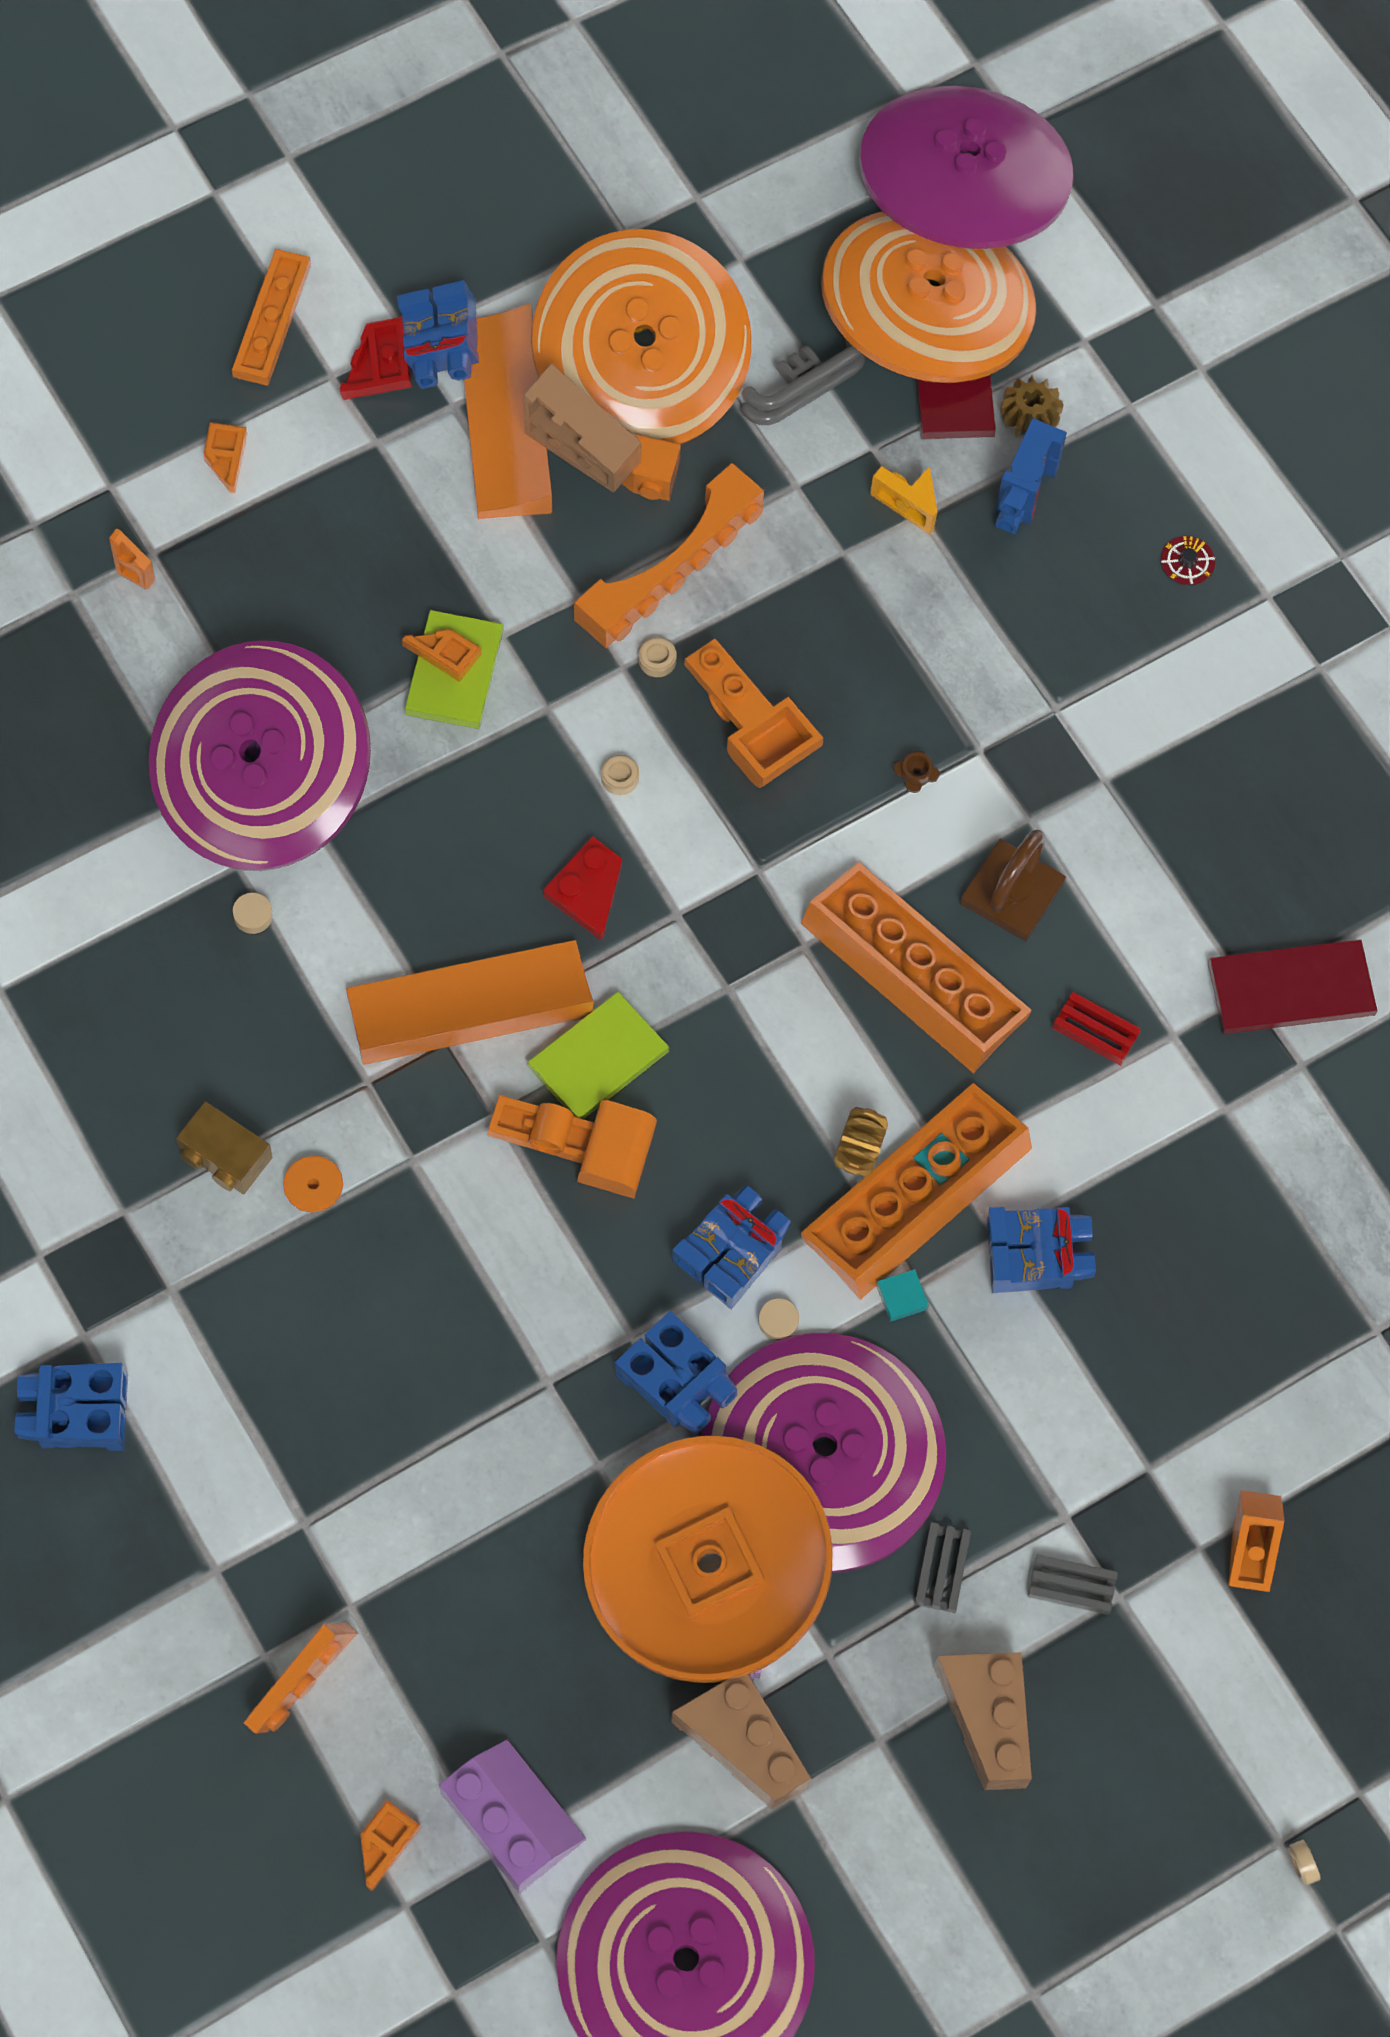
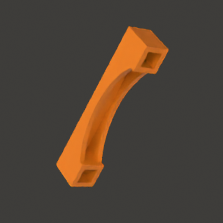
M731 463L706 485V510L700 522L685 542L666 559L640 574L611 583H605L600 579L574 602V621L605 648L615 640L618 642L623 640L630 633L633 624L642 616L644 618L650 616L664 596L668 593H676L692 571L703 569L710 561L712 554L720 546L722 548L727 547L737 536L738 530L746 523L749 525L753 524L761 516L764 509V490Z

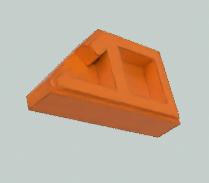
M210 422L203 453L204 461L227 490L235 493L247 439V428Z
M116 528L109 537L117 574L144 589H149L155 581L152 562L122 531Z
M452 629L435 631V634L413 637V634L405 635L402 639V646L459 682L482 654L479 646Z
M388 1800L385 1801L360 1834L366 1886L371 1891L375 1889L421 1829V1825Z

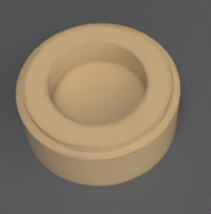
M651 638L645 641L639 650L640 668L644 673L652 677H663L670 674L676 665V649L670 641L664 638Z
M616 755L607 759L601 768L603 787L614 795L631 793L639 782V768L636 762L624 755Z
M247 893L239 897L233 906L235 924L240 930L249 934L260 933L267 929L273 918L269 900L259 893Z
M772 1299L766 1302L760 1310L758 1318L759 1328L767 1338L775 1341L791 1337L798 1328V1310L794 1304L786 1299Z
M1300 1840L1289 1845V1856L1302 1884L1307 1886L1319 1881L1320 1874L1306 1842Z

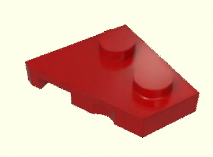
M402 317L366 324L360 338L361 344L355 350L350 362L352 369L346 383L342 382L340 386V394L343 400L412 387L410 366L404 359L405 348Z
M592 836L543 890V897L601 940L605 935L616 884L622 868V858Z

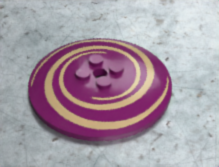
M252 641L227 647L203 659L188 671L172 689L158 714L149 750V775L156 804L162 817L174 834L191 850L216 864L244 871L274 870L292 865L313 855L327 845L342 830L356 810L362 797L370 768L371 743L368 722L359 698L349 682L329 662L315 653L296 645L278 641ZM258 742L261 747L259 758L254 762H247L244 755L245 749L249 744Z
M810 1333L787 1337L757 1350L744 1359L728 1375L736 1386L738 1395L723 1409L712 1400L708 1409L711 1420L703 1428L702 1436L733 1437L765 1447L790 1463L805 1478L818 1497L830 1528L833 1546L832 1573L857 1570L890 1556L904 1546L923 1526L938 1499L946 1467L945 1435L941 1418L927 1389L918 1377L899 1359L884 1349L855 1337L833 1333ZM820 1437L830 1438L836 1445V1451L830 1456H821L813 1448L814 1441Z
M671 1832L658 1834L636 1841L612 1854L586 1878L576 1892L564 1917L558 1939L557 1980L559 1993L568 2020L578 2037H793L803 2020L809 2004L814 1980L815 1964L812 1935L806 1915L792 1888L775 1868L752 1850L729 1839L707 1833ZM681 1948H691L698 1955L699 1963L691 1971H682L674 1964V1954Z

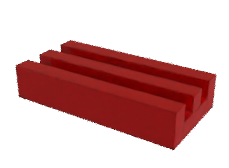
M1074 992L1069 996L1067 1003L1062 1008L1052 1029L1120 1066L1141 1031L1137 1026ZM1069 1017L1089 1028L1095 1034L1122 1046L1121 1050L1067 1022L1066 1019Z

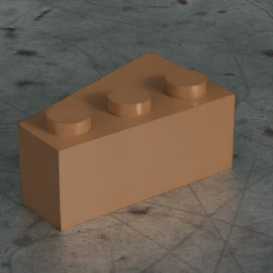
M550 364L524 394L525 434L613 493L641 462V442L638 438L619 424L554 365Z
M1022 1652L937 1656L933 1668L947 1695L953 1716L955 1715L964 1737V1743L983 1789L1027 1788L1032 1776Z
M748 1674L730 1678L672 1712L671 1723L690 1736L701 1746L702 1750L709 1756H713L732 1773V1776L772 1810L809 1788L811 1777Z

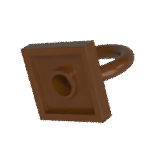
M1041 830L1031 831L1018 848L999 839L960 901L962 906L1027 942L1066 880L1065 875L1038 860L1046 841L1044 832Z

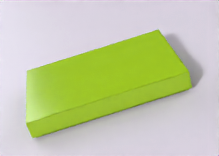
M430 610L424 635L435 634V631L452 629L479 646L482 654L460 682L418 656L405 707V715L480 730L504 632V624Z
M617 992L528 1061V1068L555 1098L574 1114V1117L584 1120L599 1108L601 1100H609L669 1052V1046L628 1001Z

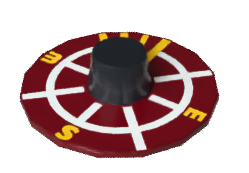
M1181 536L1172 539L1165 545L1161 552L1160 563L1164 573L1171 580L1182 585L1192 586L1203 583L1211 576L1215 569L1216 558L1212 548L1205 541L1197 537Z

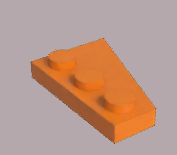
M347 1622L323 1624L243 1723L255 1734L265 1733L269 1730L275 1732L289 1717V1708L313 1688L317 1681L316 1679L339 1656L358 1632Z

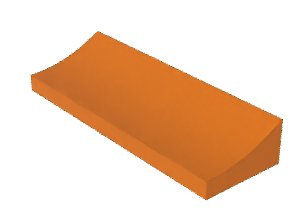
M531 303L499 314L476 318V351L478 352L479 363L472 364L471 377L464 379L478 519L552 513V492L547 448L526 435L524 426V394L539 378L532 354L531 336L533 319Z
M860 862L856 863L810 901L800 923L973 1074L1028 1019L1032 1012L1028 1006Z
M576 940L346 988L363 1065L583 1019L594 1008V1001L585 976Z
M972 1083L880 1163L872 1173L864 1177L801 1232L802 1239L861 1300L876 1287L877 1281L883 1280L1032 1149L1029 1128L977 1085ZM942 1133L951 1142L943 1141L936 1143L928 1152V1160L933 1172L939 1176H950L940 1186L930 1176L929 1172L922 1168L913 1158ZM959 1150L969 1159L962 1168H960L961 1157ZM941 1151H949L955 1155V1159L947 1165H939L933 1161L935 1155Z

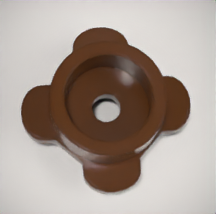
M915 751L907 755L904 761H898L894 766L895 775L902 777L906 783V789L911 793L920 792L923 785L928 782L934 783L939 778V770L933 767L931 759L923 751ZM918 769L920 773L914 774L913 770Z

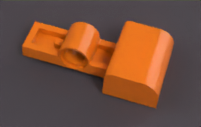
M713 639L685 658V667L707 691L709 700L717 714L726 722L731 720L739 729L728 737L727 752L748 779L758 788H762L822 747L824 738L793 701L787 697L773 707L716 639Z
M499 1095L487 1136L581 1163L582 1166L577 1182L634 1199L657 1119L643 1110L609 1100H601L595 1122H590L574 1117L570 1110L560 1105L542 1103L540 1106Z

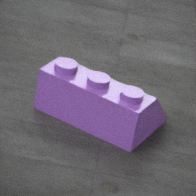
M508 1740L473 1757L439 1784L442 1797L519 1894L586 1841L584 1835Z

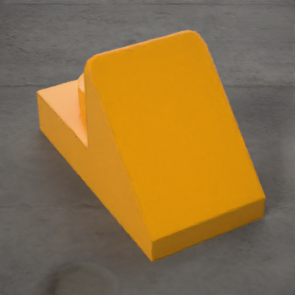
M881 466L873 475L870 495L930 535L934 531L937 517V506L930 468L928 467L911 486L902 475L890 472Z

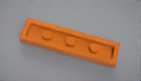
M275 249L232 368L234 378L266 386L269 385L311 267L310 257Z

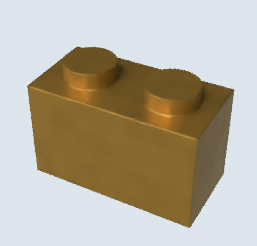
M206 1101L176 1138L179 1151L181 1152L180 1157L184 1162L197 1170L202 1166L213 1174L212 1179L219 1186L227 1191H231L234 1188L243 1195L273 1158L270 1144Z

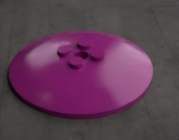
M930 87L895 99L881 109L869 123L862 138L859 154V166L864 185L872 199L886 215L905 229L921 237L960 248H998L1014 245L1038 235L1054 223L1063 212L1073 183V166L1068 149L1057 131L1041 115L1013 98L975 87ZM964 151H969V152H972V153L976 154L977 156H973V155H971V154L962 153V152H964Z

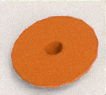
M319 1156L303 1157L294 1162L287 1170L283 1182L284 1192L289 1202L301 1211L310 1213L324 1211L333 1206L341 1196L343 1189L342 1174L336 1164L327 1158Z

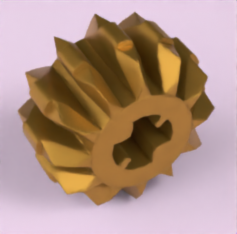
M1032 375L1028 379V383H1025L1017 378L1013 387H1007L1004 391V400L1001 402L1000 412L1001 415L1005 416V428L1015 427L1014 433L1016 437L1022 432L1026 433L1032 418L1053 427L1059 425L1060 414L1063 411V401L1059 399L1060 393L1058 388L1048 389L1049 383L1047 379L1041 383H1036Z
M855 1107L850 1111L834 1157L836 1167L844 1169L845 1172L853 1175L859 1174L867 1177L872 1173L888 1127L886 1116L878 1114L877 1111L869 1108Z

